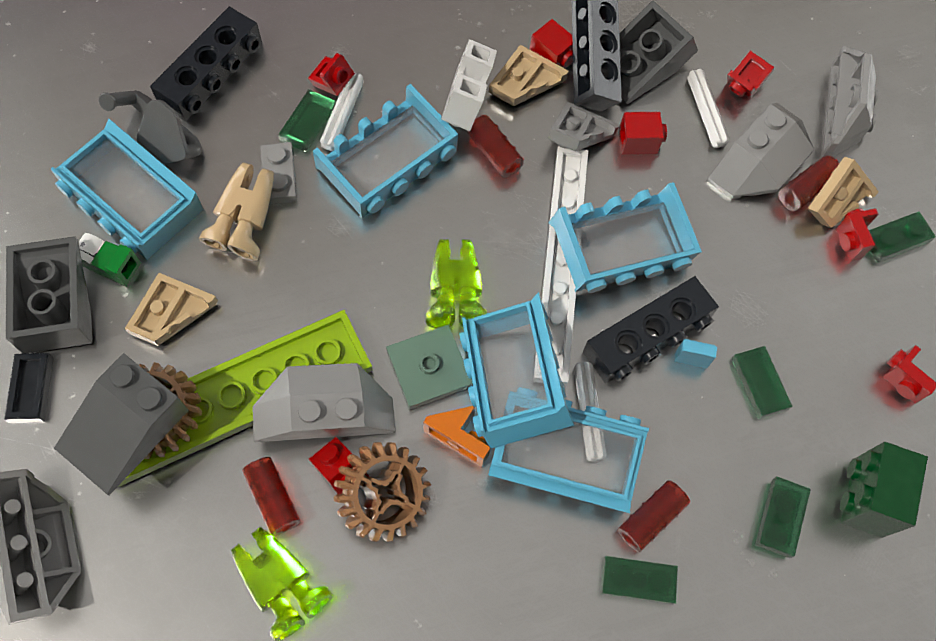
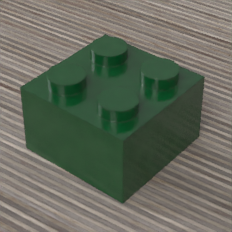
M884 441L860 456L853 458L847 469V478H850L848 491L843 494L840 502V510L843 511L841 523L881 538L916 526L928 456Z

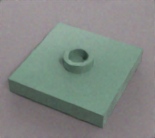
M449 324L386 346L409 410L473 386L472 380L467 376L464 360Z

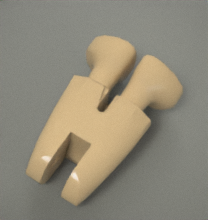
M243 162L233 174L213 211V214L218 217L216 222L201 232L199 240L217 250L227 251V248H229L233 253L241 257L258 260L260 249L252 240V231H261L263 229L271 198L274 172L263 168L257 177L253 191L248 190L253 178L254 168L252 164ZM232 224H236L237 227L232 236L230 237V229L232 227Z

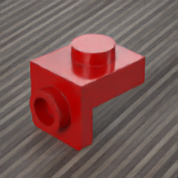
M750 50L737 68L727 74L728 88L740 97L746 95L751 99L774 71V66Z
M336 53L333 58L325 56L308 79L313 86L338 96L355 73L344 56Z
M863 208L852 210L844 216L845 219L836 228L840 237V245L846 251L850 262L862 259L875 246L867 227L879 215L876 208L865 211Z
M917 345L906 352L902 349L897 351L887 362L891 368L883 376L884 379L896 388L901 396L910 399L915 404L931 395L936 389V382L911 362L921 351V348Z
M335 437L311 456L309 461L332 486L337 494H342L343 489L335 487L334 482L336 480H345L346 476L339 472V468L341 466L352 467L348 461V456L352 453Z

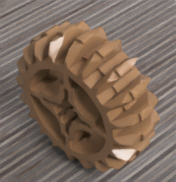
M156 362L153 363L149 371L145 365L139 364L140 367L162 385L170 388L169 390L189 409L144 459H150L153 451L159 457H165L166 447L168 446L173 451H178L179 445L176 442L180 438L186 442L190 441V436L186 433L187 429H198V424L192 418L202 415V410L196 406L201 402V397L198 393H194L197 387L193 381H187L188 376L183 371L176 373V369L169 364L163 369Z
M374 442L371 450L367 446L360 447V458L354 454L348 456V461L352 467L341 466L339 468V472L346 476L345 480H336L334 482L335 487L343 489L342 494H337L333 497L334 502L345 504L337 511L338 516H349L345 526L349 529L356 528V535L364 538L366 535H369V539L374 542H378L381 536L385 541H393L394 533L400 537L406 536L405 525L411 528L418 527L414 516L426 515V511L420 505L421 502H429L431 500L428 495L423 494V489L429 488L431 484L429 481L421 480V477L428 470L425 467L416 468L420 458L417 455L409 456V449L407 447H400L397 450L396 443L388 442L384 447L381 442ZM383 461L389 462L387 468L382 469L377 477L372 478L364 475L375 464ZM402 477H404L406 485L405 495L400 489ZM371 484L385 486L384 489H387V494L393 498L381 497L382 494H378L379 489ZM359 487H361L366 494V500L363 505V507L365 508L364 512L360 506L358 499ZM396 505L400 507L391 517L376 521L379 514L383 515L389 506Z

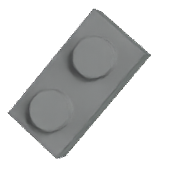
M292 143L260 145L262 169L265 168L274 172L269 205L297 202Z

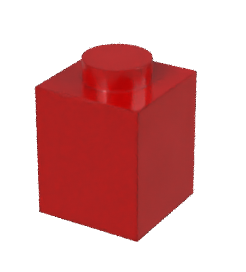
M551 19L532 34L530 50L561 67L567 68L573 62L572 34L555 20Z
M624 112L619 126L621 155L658 154L662 142H666L667 126L662 124L661 112Z

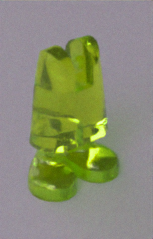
M440 239L437 244L430 289L431 296L436 298L437 302L425 314L426 325L431 328L437 329L448 324L451 327L455 323L454 300H460L458 320L462 327L463 317L467 320L487 314L484 307L476 300V298L482 295V284L476 253L470 239H461V260L450 259L449 239Z
M259 527L251 534L257 541L259 548L264 552L253 560L252 555L239 543L231 549V553L239 573L260 611L265 612L272 609L276 620L270 627V636L274 641H282L297 632L306 623L300 613L285 598L284 592L286 590L292 593L308 619L321 612L331 601L334 594L326 586L311 588L305 582L310 575L309 571L281 542L265 529Z

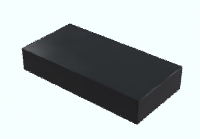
M50 353L14 354L4 420L7 422H45L53 356Z

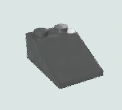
M654 0L619 33L621 98L629 104L676 73L698 52L694 37Z
M76 236L6 246V340L21 353H33L92 343L91 309L79 242Z
M123 353L95 381L54 449L110 496L189 409L175 394Z

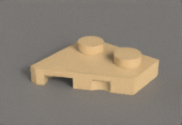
M520 45L490 83L489 93L515 106L566 81L569 71Z
M844 157L832 172L823 188L815 196L808 209L822 225L832 228L848 212L859 208V203L857 202L866 196L873 198L879 191L855 159Z
M158 273L126 325L125 330L128 334L159 346L213 308L218 300L216 296Z

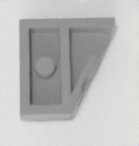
M567 102L552 126L547 139L554 141L562 148L578 151L615 137L620 125Z

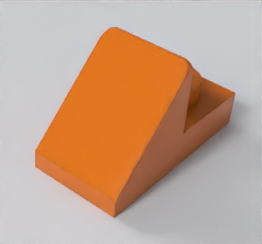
M469 406L430 415L423 421L424 432L480 467L483 466L489 457L491 448L486 445L487 442L483 436L478 437L474 431L469 433L464 431L474 416L475 407Z

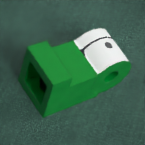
M84 233L78 241L83 267L127 287L141 265L134 251L122 244L117 246L89 233ZM128 262L127 270L124 273H121L122 269Z

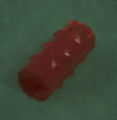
M481 115L476 118L471 130L467 132L475 142V146L479 147L484 157H487L492 167L503 178H508L517 173L523 166L524 159L516 150V147L510 143L507 136L501 132L498 125L488 115Z
M826 155L810 165L804 172L799 173L792 181H788V184L778 192L779 199L784 207L790 211H796L808 202H811L839 165L838 160Z
M271 457L260 458L242 469L249 490H251L255 498L256 505L260 509L263 521H265L271 536L280 535L296 527L300 523V518Z
M667 480L657 491L655 490L654 494L646 502H642V505L633 514H630V517L618 528V532L632 549L640 553L675 518H678V515L689 505L690 499L676 483Z

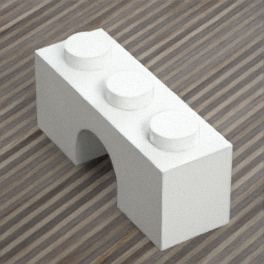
M469 39L458 65L441 120L455 127H461L468 131L471 130L484 100L488 86L486 81L492 70L497 50Z

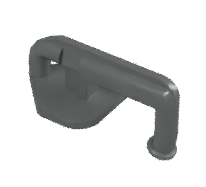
M137 90L100 94L99 105L106 111H112L117 106L132 105L143 114L137 133V143L163 165L194 158L201 153L202 147L198 138L181 124L178 113L164 101L152 100Z

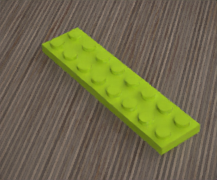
M345 310L188 378L187 381H193L197 387L194 393H198L201 397V402L196 406L202 410V415L192 418L198 424V429H187L186 433L190 436V441L186 442L180 438L176 442L179 445L178 451H173L168 446L166 447L165 457H159L153 451L151 458L143 459L119 486L253 426V405L286 367L358 363L367 373L373 371L372 365Z

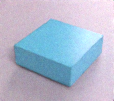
M685 339L676 350L674 362L707 369L716 358L717 347Z

